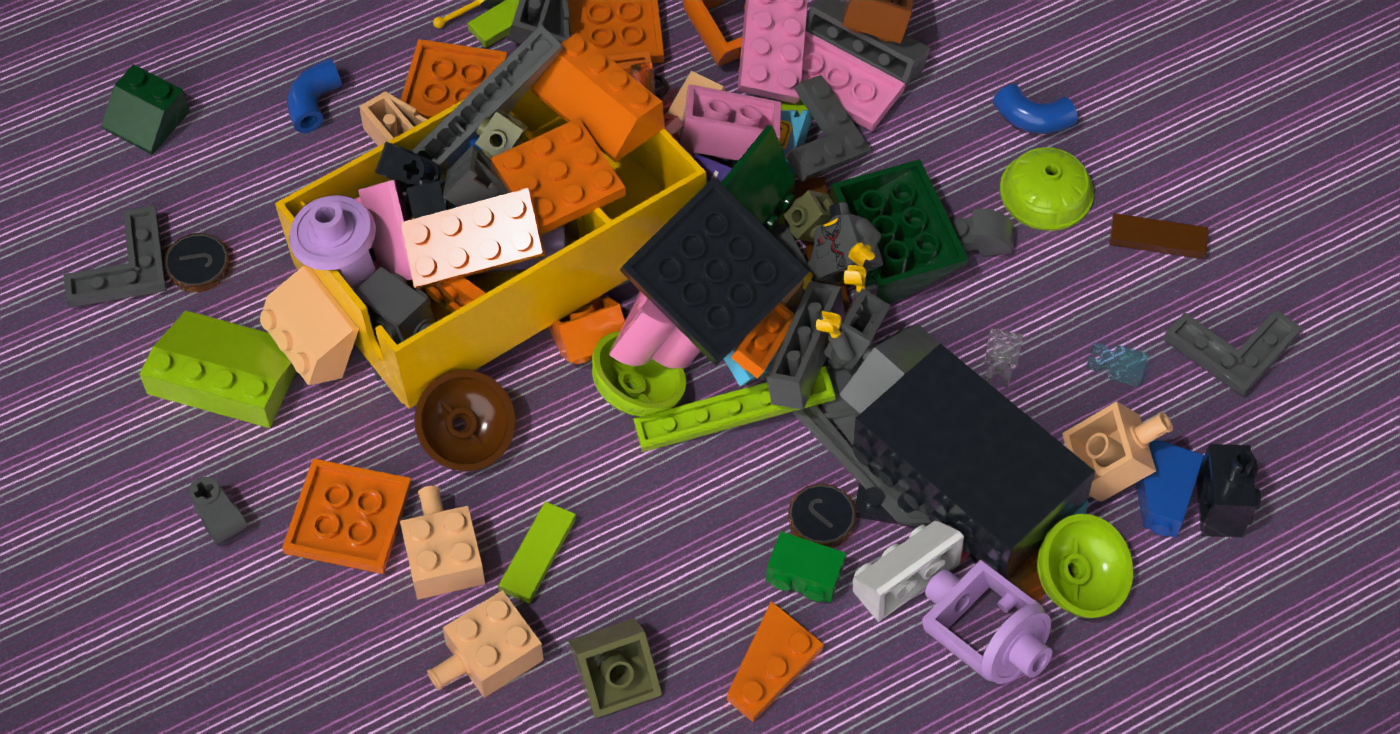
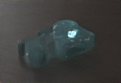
M1093 343L1090 353L1096 354L1101 358L1089 357L1086 365L1087 368L1094 371L1107 369L1109 370L1107 378L1139 388L1149 354L1117 345L1115 352H1111L1105 345Z

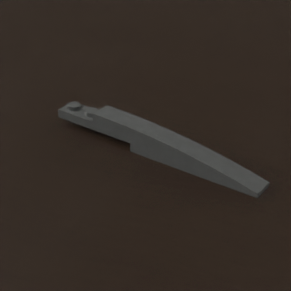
M542 25L412 150L414 154L430 159L439 165L441 170L439 181L441 185L446 180L447 170L467 151L469 140L479 136L476 134V131L486 117L491 119L495 112L501 108L509 113L564 49ZM400 182L406 208L410 218L412 216V210L410 206L407 188L413 187L414 185Z

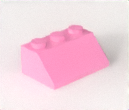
M689 84L682 118L684 125L680 130L679 144L691 154H706L716 156L722 160L739 161L767 125L774 127L779 140L781 102Z
M392 180L358 190L360 197L355 198V200L369 210L376 225L375 238L370 249L373 248L376 261H373L375 270L377 271L382 267L391 274L398 273L405 281L411 280L412 275L401 222L410 219L400 182Z

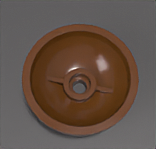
M458 370L436 378L425 388L416 404L414 427L421 447L436 463L455 471H475L491 465L508 449L515 431V412L508 394L494 379L480 372ZM456 418H460L465 422L463 430H457L454 427V420Z

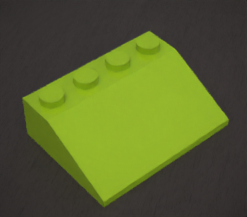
M185 310L152 347L139 375L148 395L271 428L296 370L269 333Z

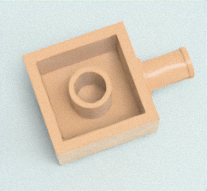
M1116 401L1063 432L1062 435L1065 446L1095 470L1089 496L1102 502L1156 472L1149 443L1173 431V425L1169 417L1165 413L1163 414L1162 411L1142 423L1139 414Z
M423 487L418 491L423 516L400 521L417 600L484 585L483 566L469 507L463 506L444 511L439 487Z
M502 590L443 627L446 645L453 656L434 668L427 670V674L437 690H441L442 687L465 673L482 696L486 698L544 660L542 643Z

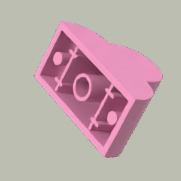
M640 291L609 355L627 365H644L652 358L663 366L677 369L689 366L700 353V350Z

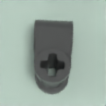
M200 477L191 483L189 496L193 502L194 509L217 545H220L248 527L236 505L229 500L216 480L210 477Z

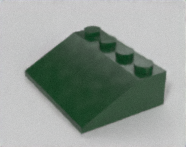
M767 125L722 180L721 184L770 233L776 228L782 212H787L792 207L796 196L793 195L795 180L774 127Z
M920 159L831 184L830 198L834 204L847 203L849 214L868 219L881 233L882 237L878 248L883 265L866 272L865 286L869 287L871 294L882 301L890 303L906 298L968 263L969 259Z

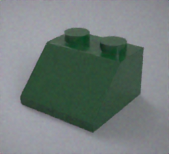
M133 64L114 85L101 126L105 131L153 155L190 111L183 89Z

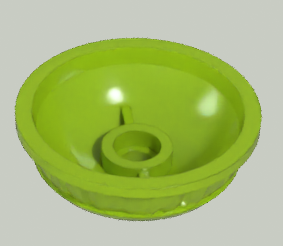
M1042 147L1021 154L1007 166L1001 177L1000 197L1010 215L1022 224L1038 230L1056 231L1077 224L1088 214L1093 203L1094 188L1085 166L1075 156L1061 149Z
M620 331L609 333L599 340L592 354V376L597 390L610 405L626 414L646 417L657 415L658 412L672 408L680 401L686 389V376L683 368H669L659 364L652 358L646 364L640 366L627 365L616 360L609 353Z
M1075 514L1063 518L1049 530L1040 547L1037 560L1039 579L1046 594L1060 608L1078 617L1099 618L1111 614L1126 600L1133 581L1132 557L1124 538L1106 520L1090 514ZM1068 566L1072 569V576L1069 573Z

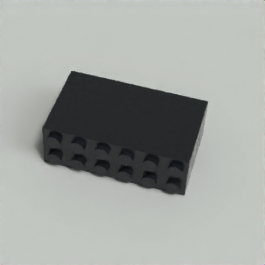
M941 343L855 418L853 452L857 460L865 466L869 465L872 467L884 484L888 487H895L903 494L905 501L912 508H919L925 513L931 523L938 521L960 531L964 536L962 551L965 553L970 552L979 561L982 560L1006 579L1041 547L1053 525L1061 519L1073 515L1088 500L1095 470Z

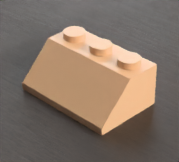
M303 266L267 296L260 315V322L306 383L314 385L343 378L359 328L314 271L308 266Z

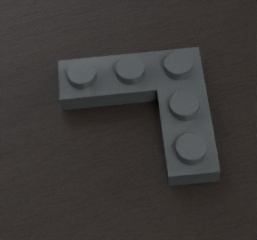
M822 75L802 81L795 87L794 90L825 135L822 138L791 149L785 155L801 182L865 157L871 151V148Z
M155 205L123 211L129 263L63 274L66 302L69 308L167 291L158 213Z
M1275 309L1237 350L1187 313H1184L1168 329L1163 340L1238 394L1244 396L1300 335L1302 327Z

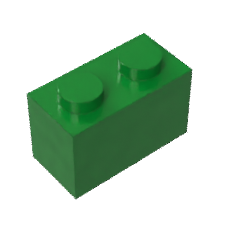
M780 531L767 564L766 582L771 583L773 587L782 591L793 590L802 593L806 598L815 602L825 601L831 603L844 569L846 553Z

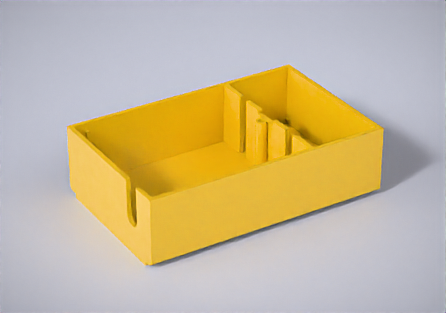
M531 88L509 112L529 126L521 138L523 142H527L568 123L532 93ZM462 101L387 142L412 151ZM665 129L659 131L616 163L603 153L625 186V196L562 225L566 227L568 246L527 270L474 274L473 284L484 291L485 294L451 313L447 304L443 301L435 302L425 291L426 287L421 288L420 290L429 297L431 301L430 309L438 321L398 345L381 325L375 328L377 337L374 335L367 307L337 270L311 269L359 328L354 344L400 402L410 409L417 404L422 392L436 378L458 370L475 371L551 326L553 322L561 320L627 281L628 278L620 271V268L707 184L706 171ZM385 143L275 203L293 263L298 270L306 265L302 264L294 256L290 247V230L296 215L303 207L316 199L333 195L355 199L360 197L358 190L388 182L390 178L375 173ZM445 182L441 185L442 190H443V193H444ZM412 279L406 281L410 288L413 290L417 289L414 287Z

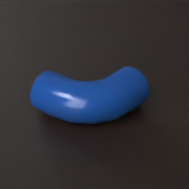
M331 58L316 63L304 70L291 84L287 96V107L292 124L298 132H311L322 124L323 114L318 106L319 98L327 92L342 87L340 76Z
M1010 84L998 91L993 98V105L999 113L1014 127L1028 133L1049 134L1065 130L1076 125L1078 122L1076 108L1067 97H1062L1045 104L1036 103L1028 99L1017 84Z

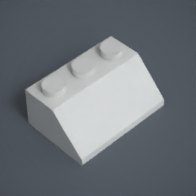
M933 521L928 526L920 525L912 531L908 540L901 545L893 544L884 551L881 559L874 564L866 563L856 571L853 578L854 594L878 622L926 589L927 584L937 572L943 569L951 571L960 565L964 536L960 531L938 521Z

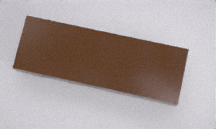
M1113 213L1109 245L1205 259L1208 227Z

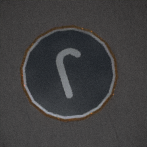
M193 233L179 238L171 244L164 259V267L169 281L186 292H203L216 287L220 283L219 280L224 275L226 277L230 266V258L225 245L217 237L206 233Z
M818 483L806 486L795 494L789 504L788 521L794 536L833 548L846 541L854 530L856 510L853 501L845 491L834 485Z

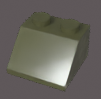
M635 618L568 640L579 679L595 718L662 695L645 631Z

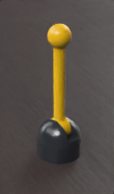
M475 0L444 17H436L433 20V25L435 28L441 29L446 22L479 5L491 9L502 3V0Z

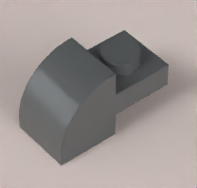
M973 209L972 217L950 220L964 251L979 250L981 256L1013 253L1014 226L1011 220L1004 214L989 209Z

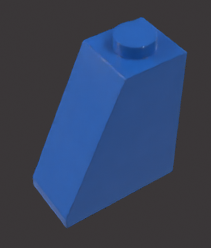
M1155 439L1149 443V448L1156 472L1136 482L1143 527L1151 529L1157 535L1176 538L1183 523L1204 455Z

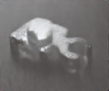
M996 329L990 330L984 363L990 364L985 375V380L989 384L992 375L1000 374L1004 378L1003 387L1009 385L1012 375L1010 368H1017L1023 335Z

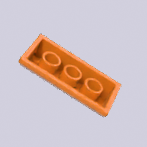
M578 32L560 43L564 49L531 86L532 93L567 122L579 117L599 149L615 163L665 128L663 101Z

